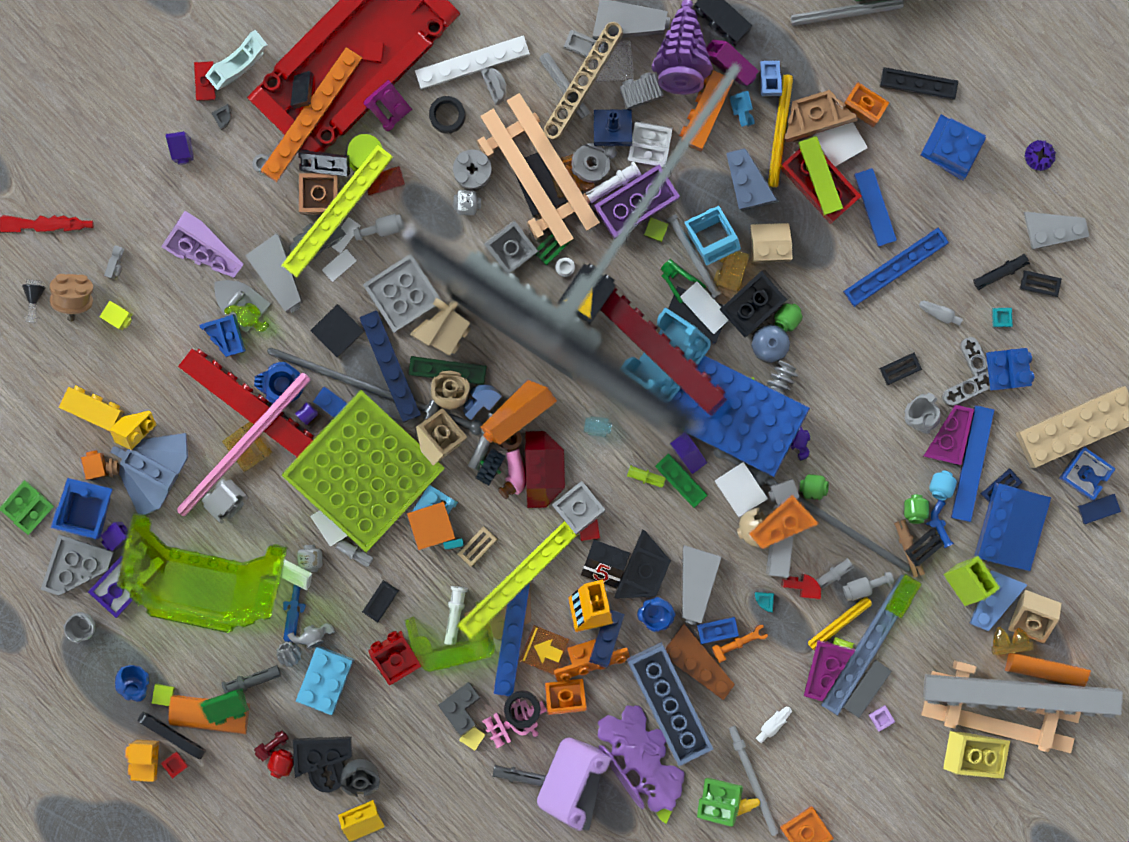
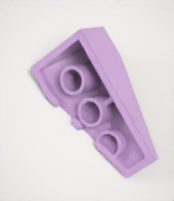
M186 211L181 215L161 246L178 258L184 259L186 257L195 260V264L201 265L203 263L209 265L212 270L231 277H235L243 266V263L202 221Z

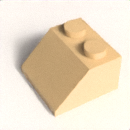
M789 223L751 225L752 263L790 262L792 260V239Z
M443 408L416 427L420 450L432 465H435L458 448L467 438Z
M1025 590L1017 603L1008 630L1045 643L1060 619L1061 603Z

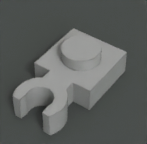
M114 246L112 257L109 259L104 274L105 277L115 280L116 276L120 275L122 269L120 259L124 248Z

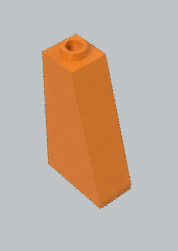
M527 380L480 427L484 431L483 436L490 443L495 442L500 445L557 402L556 398L546 386Z

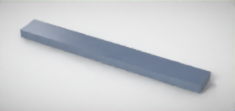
M900 574L856 646L854 654L837 677L821 706L838 716L918 584Z

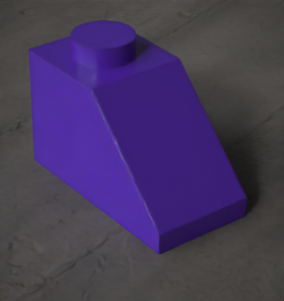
M185 131L165 134L171 159L175 163L185 165L189 164L190 160H194L191 137Z
M688 434L680 435L670 443V446L691 474H694L707 464V461Z
M114 522L100 537L103 539L101 543L107 550L116 551L132 539L133 535L123 522Z

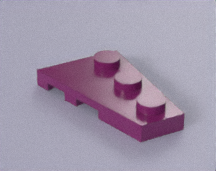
M955 405L923 457L961 465L974 409Z
M817 640L804 697L823 701L835 680L846 666V663L854 654L855 649Z

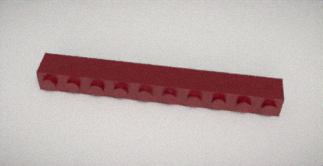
M615 287L600 311L701 408L712 416L727 401L724 396L726 392L718 384L716 387L711 384L710 381L712 379L705 372L701 374L697 370L699 366L692 359L687 361L683 357L685 353L678 346L674 348L670 345L671 340L664 333L660 335L656 331L658 327L651 320L646 322L642 318L644 314L637 307L633 309L629 305L631 302L624 295L620 297L616 293L618 289Z

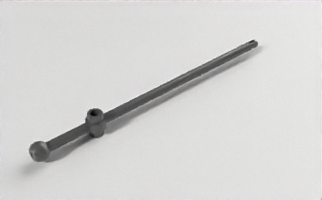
M268 348L267 350L269 355L393 400L388 390L274 348ZM430 400L428 405L415 401L418 410L425 413L423 418L426 420L440 410V406L433 400ZM447 413L457 425L470 429V432L474 435L481 434L482 429L480 427L483 425L481 421L474 420L471 422Z
M717 448L713 452L717 458H726L737 466L743 463V461ZM745 463L760 488H762L763 484L769 486L778 484V482L770 478L769 474ZM797 498L799 503L808 511L904 571H911L910 565L804 498Z

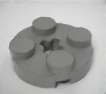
M593 143L581 146L572 156L573 174L585 182H598L608 173L610 168V159L604 154L606 151L601 146H594ZM590 158L593 159L592 162L595 166L589 167L587 161Z

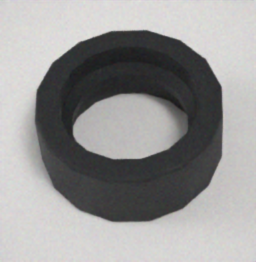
M442 96L431 104L429 118L437 131L453 133L463 126L465 109L457 98ZM443 104H452L458 110V119L450 126L440 124L436 118L437 109Z
M528 691L514 692L505 702V718L516 728H528L535 724L540 716V702L535 695ZM525 698L531 701L534 708L531 718L520 721L513 717L511 705L515 700Z

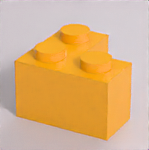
M135 740L126 747L125 757L128 758V763H131L128 766V775H131L130 781L154 782L157 780L159 741Z

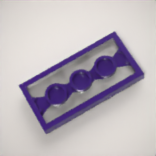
M140 535L88 593L115 618H118L168 564L169 560Z

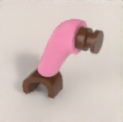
M519 431L510 437L511 441L509 444L505 441L500 445L497 444L500 448L508 451L506 452L508 477L505 478L506 483L503 484L504 487L498 488L499 493L504 499H508L509 494L511 496L514 493L519 495L526 485L525 469L520 450L517 449L522 441Z

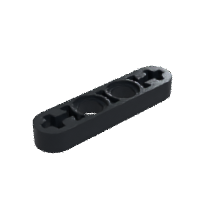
M142 712L137 720L139 723L193 757L202 759L206 752L203 747L146 712Z

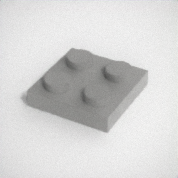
M582 481L552 504L576 535L606 512Z

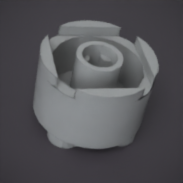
M466 150L461 152L455 159L453 173L461 187L466 190L477 191L486 186L491 180L492 167L487 155L481 151ZM471 166H475V169L478 171L470 174L468 169H471Z
M222 479L217 483L216 489L212 494L208 493L202 501L204 502V508L222 524L225 522L224 518H232L243 507L244 503L242 500L244 498L247 500L248 496L232 480L226 481Z

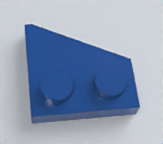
M236 315L226 316L199 325L211 337L210 340L220 348L225 357L246 351Z

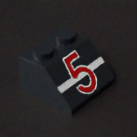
M593 539L581 576L595 581L603 580L604 584L617 588L630 552Z

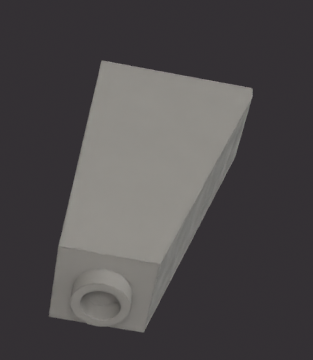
M600 0L593 39L597 40L605 26L610 22H616L622 27V38L663 34L664 28H669L670 17H667L668 11L612 0ZM612 27L609 30L610 36H616L619 33L618 27Z
M276 233L245 256L286 313H294L301 308L300 304L303 301L294 275L281 266L288 257L282 239Z
M683 545L682 617L686 619V623L696 625L697 622L702 623L721 556Z

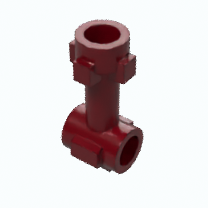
M283 730L274 734L275 738L268 744L264 745L261 743L254 749L255 755L259 760L265 761L271 756L270 751L280 743L282 745L287 743L289 737Z

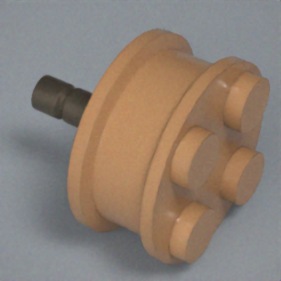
M58 274L51 281L50 291L52 294L50 296V305L55 310L66 313L68 321H74L75 314L85 312L91 308L93 304L91 296L93 284L86 275Z

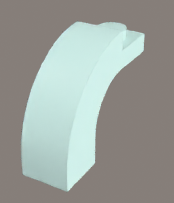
M256 30L250 32L235 52L214 64L205 76L217 90L227 86L243 75L264 54L262 51L268 44Z

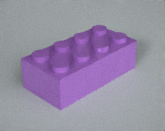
M660 164L594 205V209L614 240L662 171ZM668 178L634 228L679 200L680 196Z

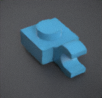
M744 91L729 97L734 115H739L741 127L755 124L754 117L749 113V111L753 110L749 92Z

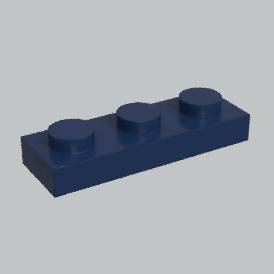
M611 609L613 624L600 626L589 662L608 668L625 615Z

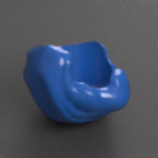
M660 597L645 601L637 612L638 620L643 622L647 629L652 632L668 629L676 615L671 604Z
M127 665L121 667L115 677L117 693L128 701L132 699L140 702L145 699L149 684V674L140 666Z

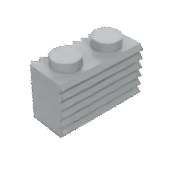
M649 72L641 75L639 80L633 81V79L622 82L623 85L620 86V92L626 109H633L663 98L664 94L658 85L656 74L652 75Z

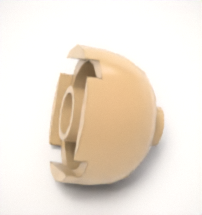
M443 371L432 380V399L443 409H456L467 400L470 385L467 379L461 377L460 373Z
M759 507L744 513L739 522L740 528H737L740 539H744L747 544L753 547L760 546L752 539L749 533L766 518L763 511L759 512Z

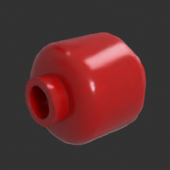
M284 749L273 751L267 763V768L271 771L270 775L281 779L282 776L288 777L294 766L293 754Z

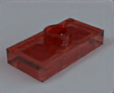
M400 166L382 171L367 190L368 195L372 196L404 186L405 182Z

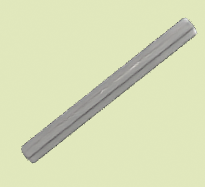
M881 0L796 14L791 16L792 26L900 9L904 4L903 0Z

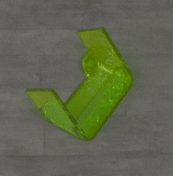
M484 599L475 602L476 606L479 605ZM414 616L405 619L411 648L425 671L432 672L486 659L495 653L496 646L490 622L472 639L468 637L469 640L432 649L430 640L425 636H419Z

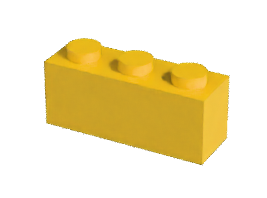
M75 385L74 388L68 387L58 408L108 431L122 417L124 411L119 409L120 405L111 401L107 404L102 401L103 397L92 393V396L85 394L86 390Z

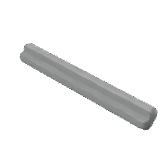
M544 53L540 56L539 60L562 93L565 94L570 83L550 54ZM577 93L569 95L571 103H575L578 100ZM582 102L576 113L583 119L590 112Z

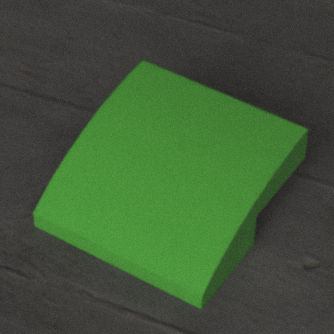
M24 479L0 506V511L29 535L51 511L54 505Z
M706 778L703 796L699 799L697 818L733 827L741 802L743 786Z

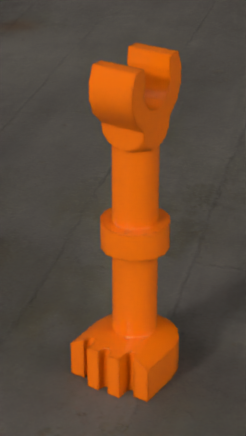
M758 625L753 632L741 638L736 637L734 641L722 647L719 645L713 646L712 650L719 663L725 661V653L736 648L740 649L750 641L767 638L768 634L761 636L758 633L759 629L764 626Z

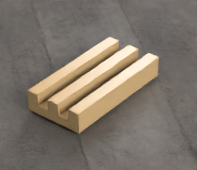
M483 526L462 548L458 555L472 567L496 542L497 538ZM483 532H485L486 535L483 537V539L466 556H464L463 553L474 543V541ZM490 537L492 540L470 561L469 558Z

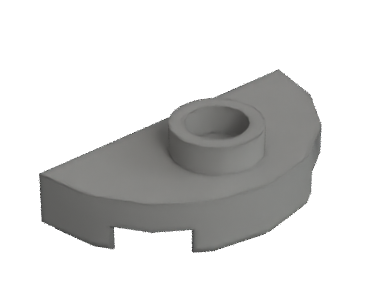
M487 68L481 70L495 105L501 104L506 96V83L503 76L496 69Z

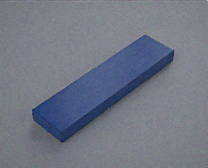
M873 168L854 174L877 246L897 241Z

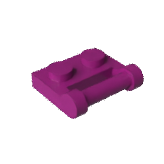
M389 80L366 98L363 103L366 108L371 109L383 124L382 127L386 132L392 130L395 124L412 110ZM377 100H380L392 116L389 119L376 105Z

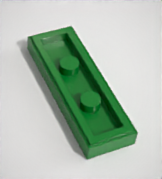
M669 453L654 466L693 508L708 496Z

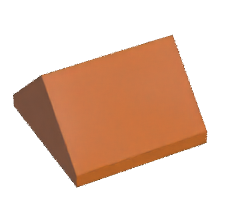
M857 82L844 102L846 108L872 127L877 124L890 103L859 82Z
M583 679L545 683L548 715L587 711Z

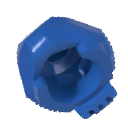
M276 362L268 367V371L255 376L254 387L266 394V399L274 404L300 376V372L286 362ZM304 388L291 402L295 401L300 397Z

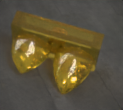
M998 627L994 634L993 646H991L993 655L1034 650L1033 642H1030L1028 635L1021 628H1017L1013 635L1012 643H1010L1007 633L1004 629Z

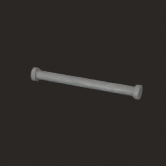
M675 214L666 221L672 225L712 293L711 297L714 299L721 295L722 291L716 287L677 221L678 217Z

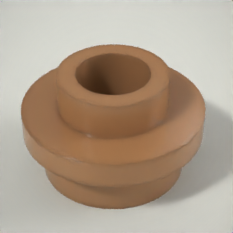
M113 458L106 462V474H109L110 478L119 475V462Z

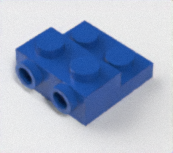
M1028 348L986 353L990 391L1032 386L1034 373L1030 371L1029 363L1032 361V355L1028 352Z

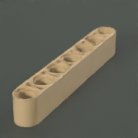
M610 22L603 29L546 123L544 133L548 138L557 140L565 132L623 36V29L618 23ZM618 27L619 33L616 36H610V28ZM603 43L608 44V51L600 53L599 46ZM597 60L599 63L598 67L591 70L589 68L590 61ZM583 76L588 77V84L586 86L579 85V79ZM572 93L578 94V100L575 103L569 101V95ZM563 109L568 111L566 119L559 118V112ZM551 126L558 127V133L555 136L549 134Z

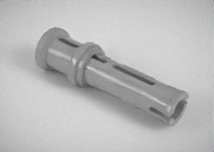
M483 430L481 431L482 436L473 456L467 465L478 471L481 466L480 461L484 459L491 444L483 436Z

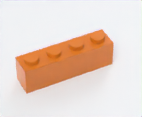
M713 70L712 74L705 78L704 85L706 87L703 92L699 91L695 100L698 103L695 110L691 109L687 117L690 122L687 127L683 126L679 135L682 139L725 75ZM733 81L689 147L702 152Z

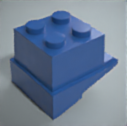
M941 114L920 156L963 181L967 177L986 139V135Z
M67 478L51 528L100 539L113 489Z

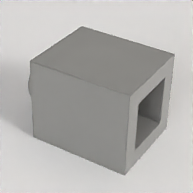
M793 479L770 486L771 491L768 492L771 502H775L776 505H780L781 502H784L791 495L796 499L800 498Z

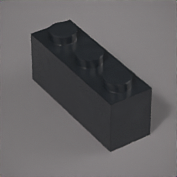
M697 0L694 4L696 14L701 19H707L710 22L709 26L716 32L719 30L723 34V39L729 44L733 43L736 46L752 28V24L725 0Z

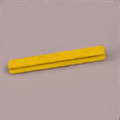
M868 597L861 599L809 640L808 645L810 648L815 650L817 640L826 642L872 605Z

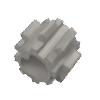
M285 642L276 650L278 661L281 665L285 664L286 667H292L301 659L300 649L297 644H292V642Z

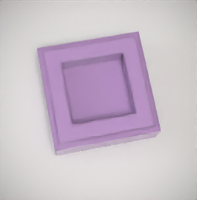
M886 705L868 714L878 732L895 723Z

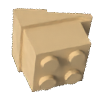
M436 298L433 305L441 309V311L432 319L423 321L410 335L428 346L431 345L450 356L451 353L455 354L458 350L460 338H465L471 328L468 327L470 322L454 312L458 305L457 302L451 301L449 304H446Z

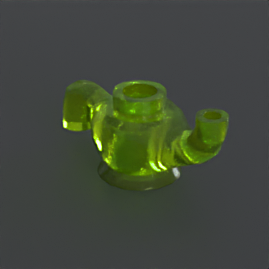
M246 303L245 306L230 305L224 309V313L227 315L231 312L236 313L238 323L243 327L253 326L259 332H264L269 327L266 321H263V323L259 321L261 312L251 303Z

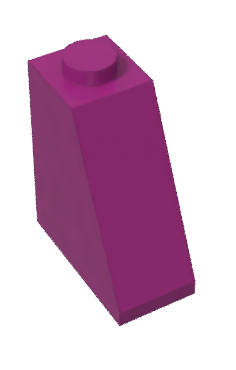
M715 39L710 41L706 50L711 63L726 74L735 63L741 68L734 80L740 85L745 86L754 82L759 70L728 42Z

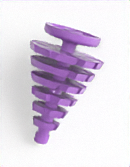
M692 0L682 1V9L677 11L670 25L671 30L667 31L666 38H664L657 52V57L654 58L651 66L653 72H657L659 76L658 85L663 90L673 94L686 95L700 91L704 86V79L713 70L709 54L706 50V44L703 40V34L700 30L701 27L697 20V14L692 9Z

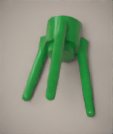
M669 259L661 267L663 272L661 277L666 280L679 303L683 301L669 279L670 277L674 279L678 274H681L689 281L698 282L703 288H706L705 284L679 267L672 259Z

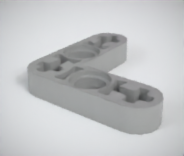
M973 337L962 340L960 349L974 377L944 391L942 399L947 405H956L990 389V382H988V386L986 383L979 385L981 390H978V385L974 381L976 379L977 382H980L984 379V375L987 378L989 374L986 357L978 341ZM966 341H968L969 343L973 342L974 346L972 347V350L974 353L978 351L979 354L969 358L968 355L972 353L970 349H965V346L967 345ZM975 358H980L983 361L980 369L973 366ZM966 383L973 385V393L967 394L964 392V385ZM959 387L960 393L964 398L961 399V395H958L954 398V402L947 400L948 392H951V394L959 392L956 389Z

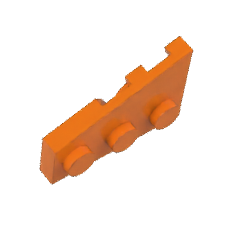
M791 495L755 527L749 535L761 548H765L818 523L799 501Z

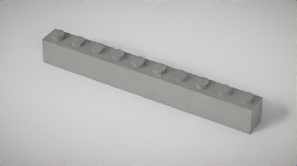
M925 674L923 698L928 700L930 704H939L940 701H945L948 705L958 706L959 703H967L969 707H978V704H984L987 708L997 709L998 706H1006L1005 709L1017 710V707H1023L1026 711L1036 712L1037 709H1045L1044 712L1056 713V710H1062L1065 714L1075 715L1076 712H1084L1083 715L1095 716V713H1101L1104 717L1109 718L1121 715L1123 696L1121 690L1112 688Z

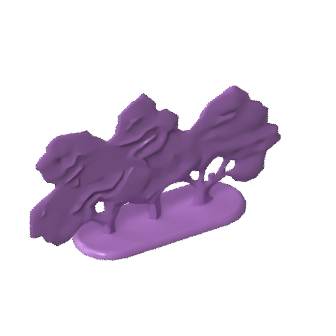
M636 705L634 707L626 706L621 720L607 715L598 721L600 727L597 737L600 740L611 743L612 752L610 753L602 745H599V749L611 758L609 766L634 802L642 810L644 809V803L638 795L641 792L649 796L648 807L651 811L658 812L663 808L672 811L676 806L675 800L681 796L685 773L675 766L661 765L660 759L666 754L664 744L667 742L662 731L659 729L650 732L646 731L647 718L642 708ZM617 743H621V746L617 749ZM614 756H624L625 769L621 770L613 758ZM631 770L637 771L640 775V783L636 787L632 786L625 775ZM643 778H646L645 783H642ZM652 784L655 786V790H648L647 787L643 788V786ZM655 793L656 795L652 797L650 794Z

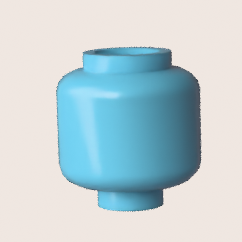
M943 470L941 473L933 475L929 491L934 498L946 500L953 496L957 481L951 472Z

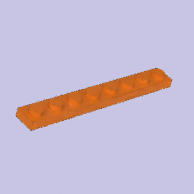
M347 47L312 95L311 105L303 108L262 167L261 172L278 182L362 61L361 56Z

